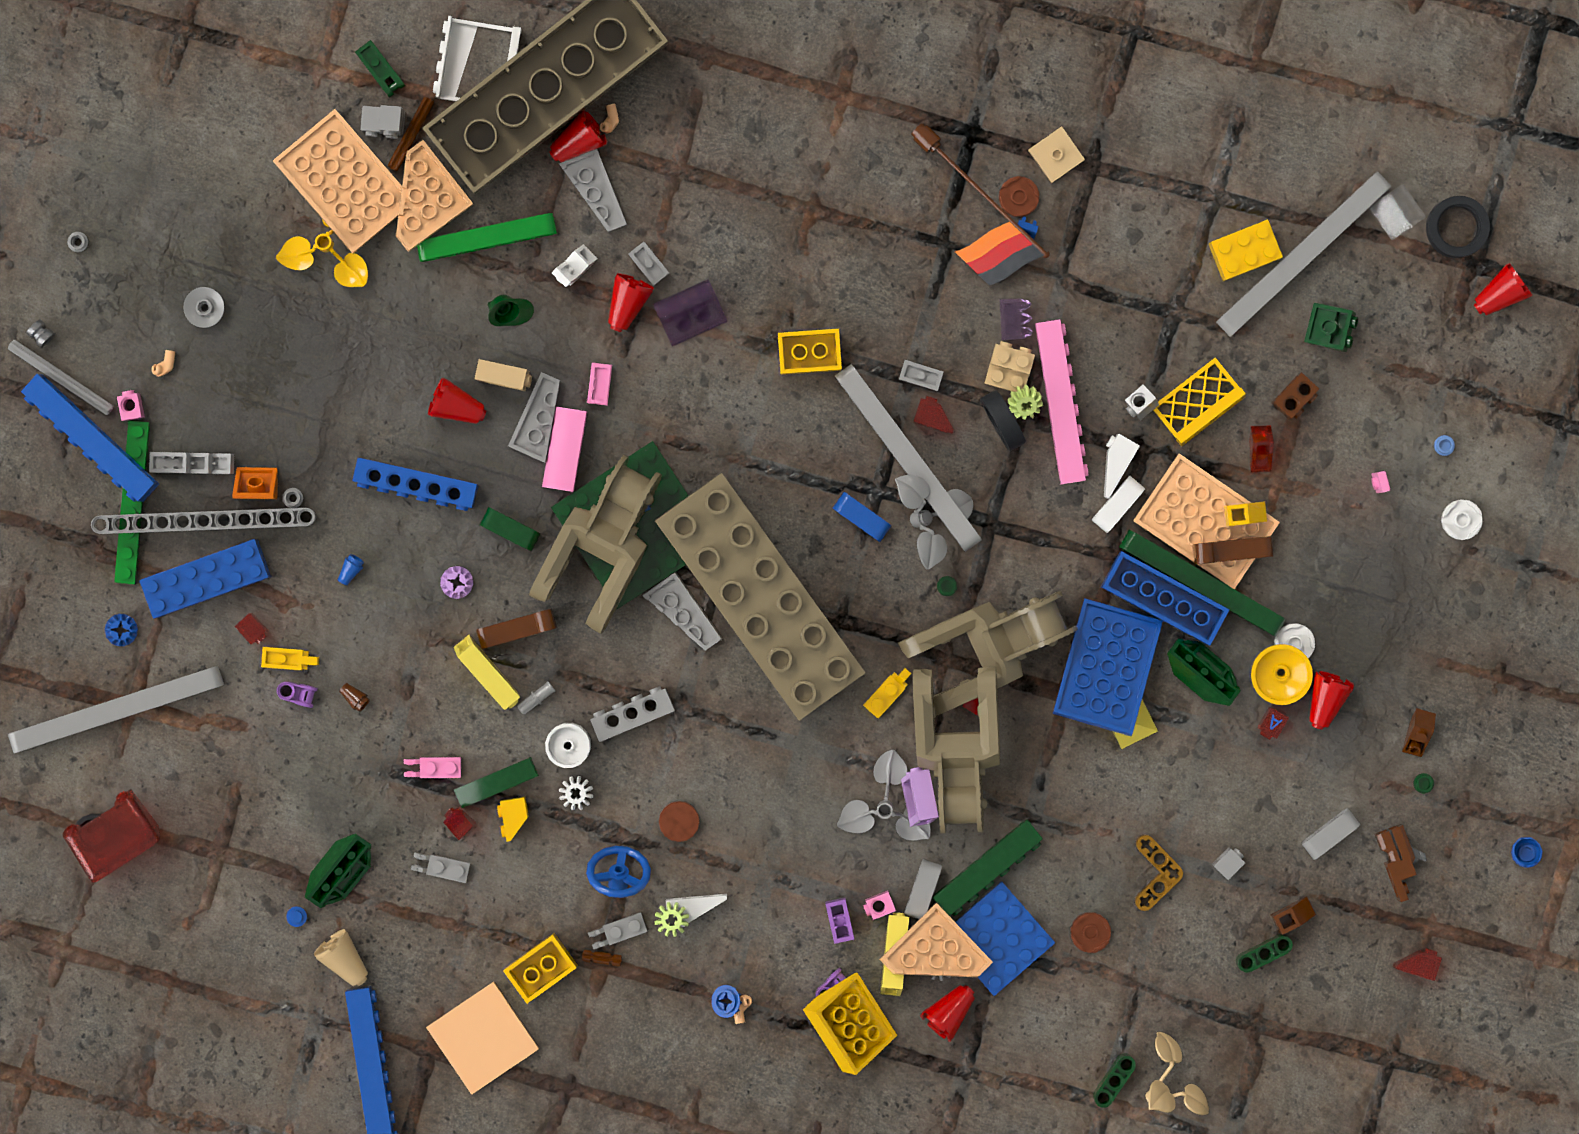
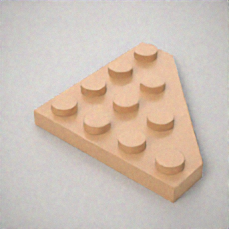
M424 140L407 151L396 237L409 252L473 205L472 201Z
M937 903L879 959L893 974L978 977L993 963Z

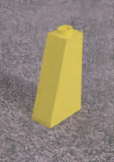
M470 635L454 646L457 657L504 710L508 707L512 708L518 703L520 696L516 689Z
M893 913V915L888 917L884 954L908 931L909 917H905L904 913ZM883 964L880 994L900 996L903 989L904 975L893 974Z

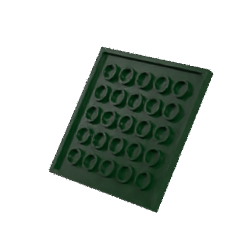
M653 441L630 455L627 467L649 479H652L656 472L662 474V477L653 496L654 501L649 506L651 509L644 512L636 525L639 528L636 535L647 547L617 609L686 565L657 525L655 519L689 495ZM615 466L551 507L562 525H564L575 507L590 510L593 504L597 506L599 496L606 484V477L611 474ZM577 547L603 587L615 566Z

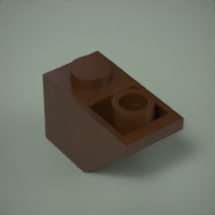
M1416 708L1408 727L1402 752L1422 757L1434 733L1435 713Z
M1306 896L1270 915L1279 933L1283 935L1301 926L1316 914Z

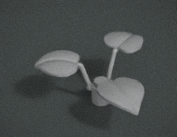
M916 475L897 477L895 481L902 503L909 509H916L910 516L912 526L927 531L919 535L917 549L925 569H930L944 559L947 553V544L941 535H934V531L926 527L932 522V517L938 516L936 512L930 513L928 510H922L926 504L925 498L930 493L929 486L923 478ZM949 490L947 493L968 519L973 510L972 498L962 490Z
M889 750L879 757L873 771L877 782L886 783L884 800L879 802L877 810L870 811L866 802L861 800L850 801L843 808L837 826L847 832L863 833L870 830L874 825L875 821L871 814L878 815L882 819L900 816L901 818L896 822V830L899 836L912 841L929 839L931 832L930 824L910 827L907 808L904 814L894 812L893 804L888 801L890 783L894 785L900 784L901 779L907 773L905 761L895 750Z

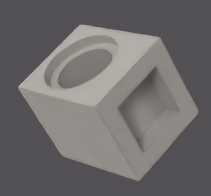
M1144 385L1140 386L1125 399L1128 413L1133 418L1137 416L1140 420L1159 405L1155 396ZM1145 401L1143 406L1136 407L1137 402Z
M1228 847L1212 865L1229 880L1245 864L1242 860L1244 856L1236 848L1232 850Z

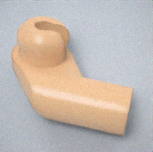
M616 104L606 106L608 117L600 124V130L604 133H611L619 123Z
M165 350L164 361L157 365L154 364L151 369L152 373L160 377L172 371L176 352Z
M748 995L740 996L742 1003L739 1007L740 1011L734 1015L735 1024L745 1022L744 1011L752 1004V998Z

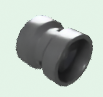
M41 319L36 321L26 332L30 338H35L36 344L41 348L48 344L55 336L51 329L45 328V323Z

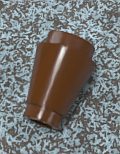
M348 683L344 684L339 691L353 710L359 712L370 701L367 698V694Z

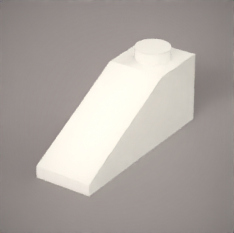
M1117 434L1116 437L1112 435L1106 445L1109 447L1106 455L1104 497L1107 499L1110 498L1139 448L1138 444L1120 434Z
M727 894L666 899V910L667 902L671 903V908H674L675 902H678L677 910L684 906L686 909L681 914H689V918L682 920L689 923L727 900ZM669 914L667 921H670V924H674L677 919L676 916L673 917L674 914Z

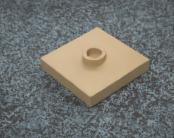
M1062 126L1028 150L1051 183L1085 160Z

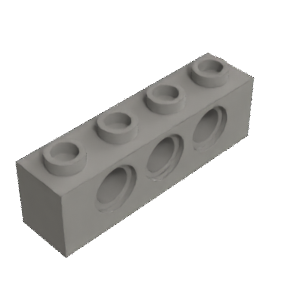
M661 686L649 690L650 695L643 697L642 694L630 698L632 702L624 705L622 701L613 705V710L605 713L603 709L593 713L594 718L590 719L599 742L675 711L667 689H661ZM651 699L656 702L655 710L649 711L646 709L645 702ZM630 707L635 708L638 712L637 717L634 719L629 718L626 714L627 709ZM610 715L618 717L619 723L617 726H610L607 720Z

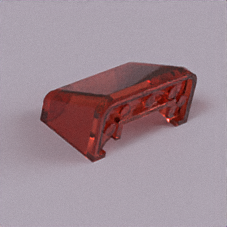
M132 789L119 793L116 796L115 806L81 827L80 825L71 824L63 832V838L92 883L101 880L151 848L160 839L159 825Z

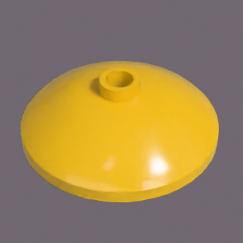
M1287 644L1272 645L1264 649L1254 660L1251 669V680L1256 692L1264 700L1277 705H1287L1301 699L1309 690L1313 678L1312 666L1307 656L1298 648ZM1279 669H1284L1285 673L1283 675H1278L1277 671Z

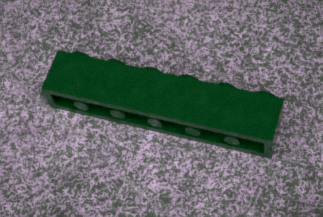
M1025 819L936 892L933 898L949 916L951 914L957 915L963 910L962 905L967 901L971 903L979 896L978 892L981 889L987 890L995 883L993 880L997 876L1003 877L1010 871L1009 866L1014 862L1019 864L1026 858L1025 853L1030 849L1033 852L1041 846L1042 843L1040 841L1043 838L1031 823Z

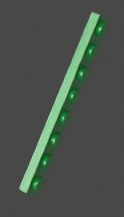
M128 421L126 453L146 471L150 423ZM123 488L120 515L142 514L143 502L132 501L126 495L127 491ZM120 518L119 529L124 530L127 527V521L124 518ZM142 518L138 519L137 525L140 529ZM119 533L114 583L136 584L140 533Z

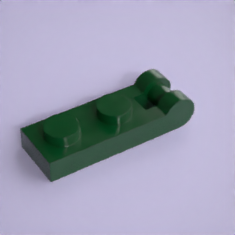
M371 40L355 51L356 55L389 98L394 95L393 92L397 89H402L406 86ZM392 77L395 82L388 86L385 81Z

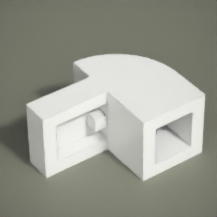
M583 244L565 262L556 267L552 274L565 287L571 286L598 258Z

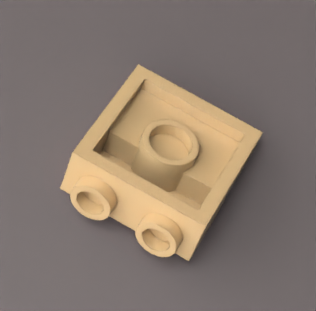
M1002 341L1000 345L995 344L984 384L1017 392V386L1023 389L1025 384H1027L1035 357L1034 354H1031L1032 350L1024 347L1016 350L1011 348L1012 344Z

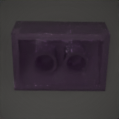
M709 279L653 304L672 346L727 322Z

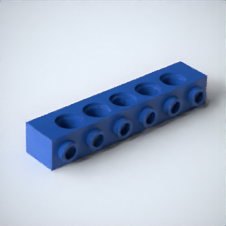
M357 458L353 482H357V487L369 489V485L376 486V491L389 493V490L397 491V496L406 498L409 497V494L416 495V500L424 502L434 499L437 500L436 504L448 507L449 503L456 504V509L468 511V508H474L478 484ZM375 470H378L381 474V478L377 482H373L370 477L371 473ZM393 475H398L401 479L398 486H393L390 483ZM414 479H418L421 484L420 488L416 491L410 488V483ZM437 483L440 486V492L437 495H432L430 487L432 484ZM453 488H457L460 491V497L456 500L450 497V491Z

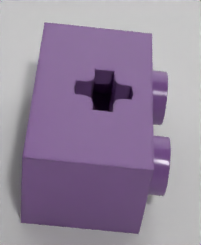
M845 897L826 901L825 904L834 944L853 940L854 935Z

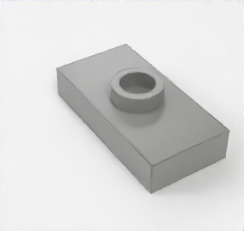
M642 242L628 254L653 286L670 274L645 242Z
M905 360L899 380L938 391L943 371Z

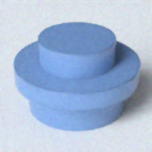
M1446 435L1438 437L1434 442L1435 451L1442 456L1451 454L1455 448L1453 439Z

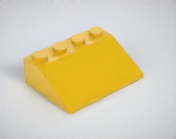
M858 973L852 974L821 993L803 1009L835 1061L845 1073L857 1075L897 1036Z

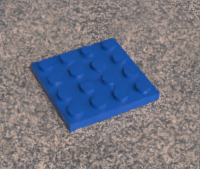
M1002 881L955 921L993 962L978 976L993 996L1055 944L1053 939Z

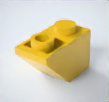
M1265 501L1224 506L1226 526L1267 522Z
M526 797L501 800L500 805L497 806L499 818L503 817L504 825L501 826L502 838L506 837V842L514 838L529 817Z

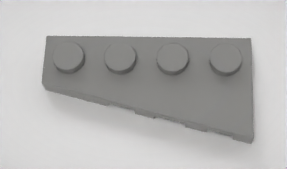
M597 149L559 164L608 232L627 225Z
M541 372L508 445L546 463L560 380Z
M677 572L642 595L654 604L660 612H663L676 626H679L704 650H707L722 639V636Z

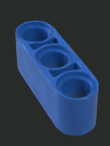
M843 492L832 508L879 542H881L892 526L845 492Z

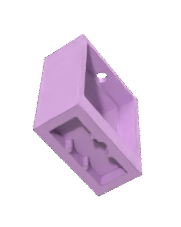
M913 768L910 769L911 772H907L906 776L901 779L910 827L930 824L939 817L929 769Z

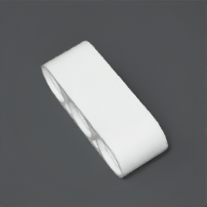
M1128 476L1093 517L1092 521L1108 533L1145 488L1131 476Z

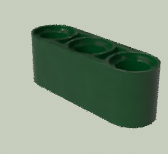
M488 507L479 524L531 552L541 534Z
M1276 935L1240 953L1236 958V965L1243 972H1252L1288 954L1293 947L1292 941L1285 935ZM1281 939H1286V948L1278 949V942ZM1267 948L1269 950L1268 957L1260 958V950ZM1249 957L1251 959L1250 966L1242 967V959Z
M1127 1053L1120 1054L1095 1089L1093 1099L1099 1107L1106 1108L1112 1104L1135 1070L1136 1063L1131 1055ZM1124 1059L1131 1060L1130 1067L1126 1069L1121 1068V1061ZM1112 1076L1120 1078L1117 1085L1109 1084V1079ZM1102 1092L1108 1094V1099L1105 1102L1098 1101V1095Z

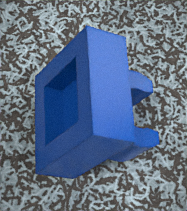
M1023 217L1022 220H1019L1018 225L1034 239L1039 226H1036L1037 222L1035 220L1032 224L1025 222L1026 217Z

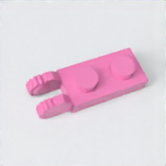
M461 757L404 759V764L406 765L420 764V772L407 771L404 772V777L461 778Z

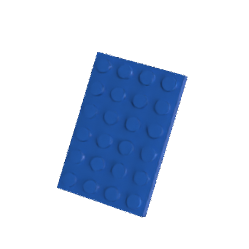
M1084 598L1077 622L1078 630L1074 633L1053 714L1132 736L1163 621Z

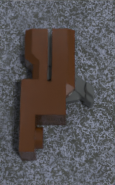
M1399 824L1388 828L1389 830L1385 829L1375 833V837L1380 850L1386 852L1389 861L1384 862L1397 900L1403 902L1409 900L1407 894L1410 892L1406 882L1402 883V880L1417 875L1413 864L1419 859L1427 861L1425 853L1414 849L1410 845L1403 825Z

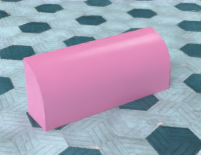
M555 407L542 487L574 492L587 418L586 411Z

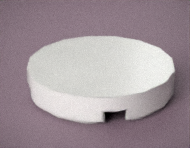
M1469 500L1451 502L1444 509L1441 519L1445 532L1452 538L1459 540L1470 539L1478 534L1483 522L1481 510Z
M1298 623L1288 624L1279 630L1274 639V645L1287 644L1294 646L1309 658L1315 648V638L1307 627Z

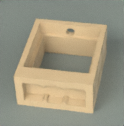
M479 359L475 380L526 391V387L530 388L532 376L527 369Z

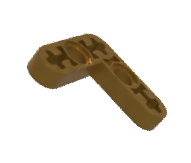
M1141 835L1136 840L1137 849L1160 872L1135 897V905L1140 910L1147 911L1181 880L1183 870L1152 837ZM1142 839L1145 841L1149 839L1150 842L1148 844L1152 849L1155 846L1158 847V849L1151 853L1150 857L1147 855L1150 853L1147 848L1141 849L1142 843L1140 841ZM1155 854H1164L1165 861L1162 864H1156L1154 862ZM1169 860L1172 862L1169 866L1173 870L1178 869L1177 878H1169L1170 872L1166 868L1164 871L1161 870V868L1168 864ZM1160 881L1164 884L1165 888L1163 892L1156 893L1153 890V886L1156 882ZM1150 889L1151 893L1157 896V898L1154 900L1151 896L1148 899V906H1140V897L1146 898L1149 895L1146 891Z

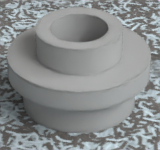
M74 232L68 238V246L74 252H82L88 246V238L84 233ZM78 238H80L82 241L80 246H76L75 241Z
M289 488L283 494V502L289 508H297L303 502V494L296 488ZM292 494H295L297 497L295 502L290 501Z

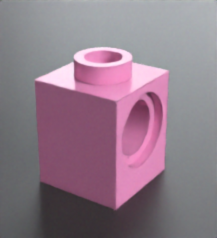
M134 390L122 392V396L117 397L121 421L126 422L145 418L139 393H134ZM129 400L135 402V408L132 411H128L126 408V403Z
M888 890L865 899L867 904L863 905L867 916H872L873 920L896 911ZM882 901L885 905L884 909L881 911L874 910V902Z

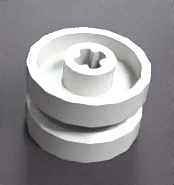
M563 723L556 726L548 734L545 742L546 753L555 765L562 768H573L580 765L588 757L591 750V739L588 732L581 725ZM570 742L572 744L571 749L565 748L564 744Z

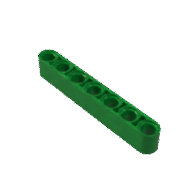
M553 213L428 238L417 246L420 262H426L557 234Z

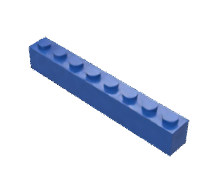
M36 374L21 391L25 395L24 399L30 405H36L40 409L39 414L47 420L50 418L55 423L53 425L54 428L60 433H66L69 436L68 441L75 447L79 446L84 450L82 454L90 461L94 460L98 464L97 468L102 473H108L113 478L111 481L117 487H123L127 491L126 495L132 501L144 502L159 485L149 473L44 375Z
M371 986L347 989L345 996L367 1134H398L393 1128V1123H396L395 1112L390 1109V1103L393 1102L392 1093L387 1089L389 1073L388 1070H384L383 1064L386 1063L385 1051H381L380 1043H383V1035L381 1030L378 1031L377 1025L380 1022V1015L378 1010L375 1011L374 1003L377 1002L376 991H372Z

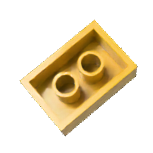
M1268 220L1209 243L1223 282L1283 258Z
M839 329L778 333L781 375L842 370Z
M553 933L507 966L503 972L528 1004L575 970L578 965L556 934Z

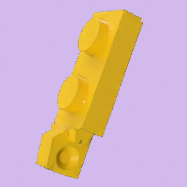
M263 647L261 667L308 670V665H319V657L309 656V651Z
M906 668L899 675L894 672L863 706L875 717L879 718L905 690V687L908 685L905 680L911 675V672Z

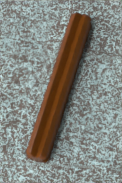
M428 97L423 98L388 163L390 169L398 171L407 151L410 149L434 104L432 99Z

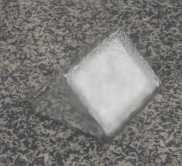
M1404 184L1369 207L1391 240L1426 217Z

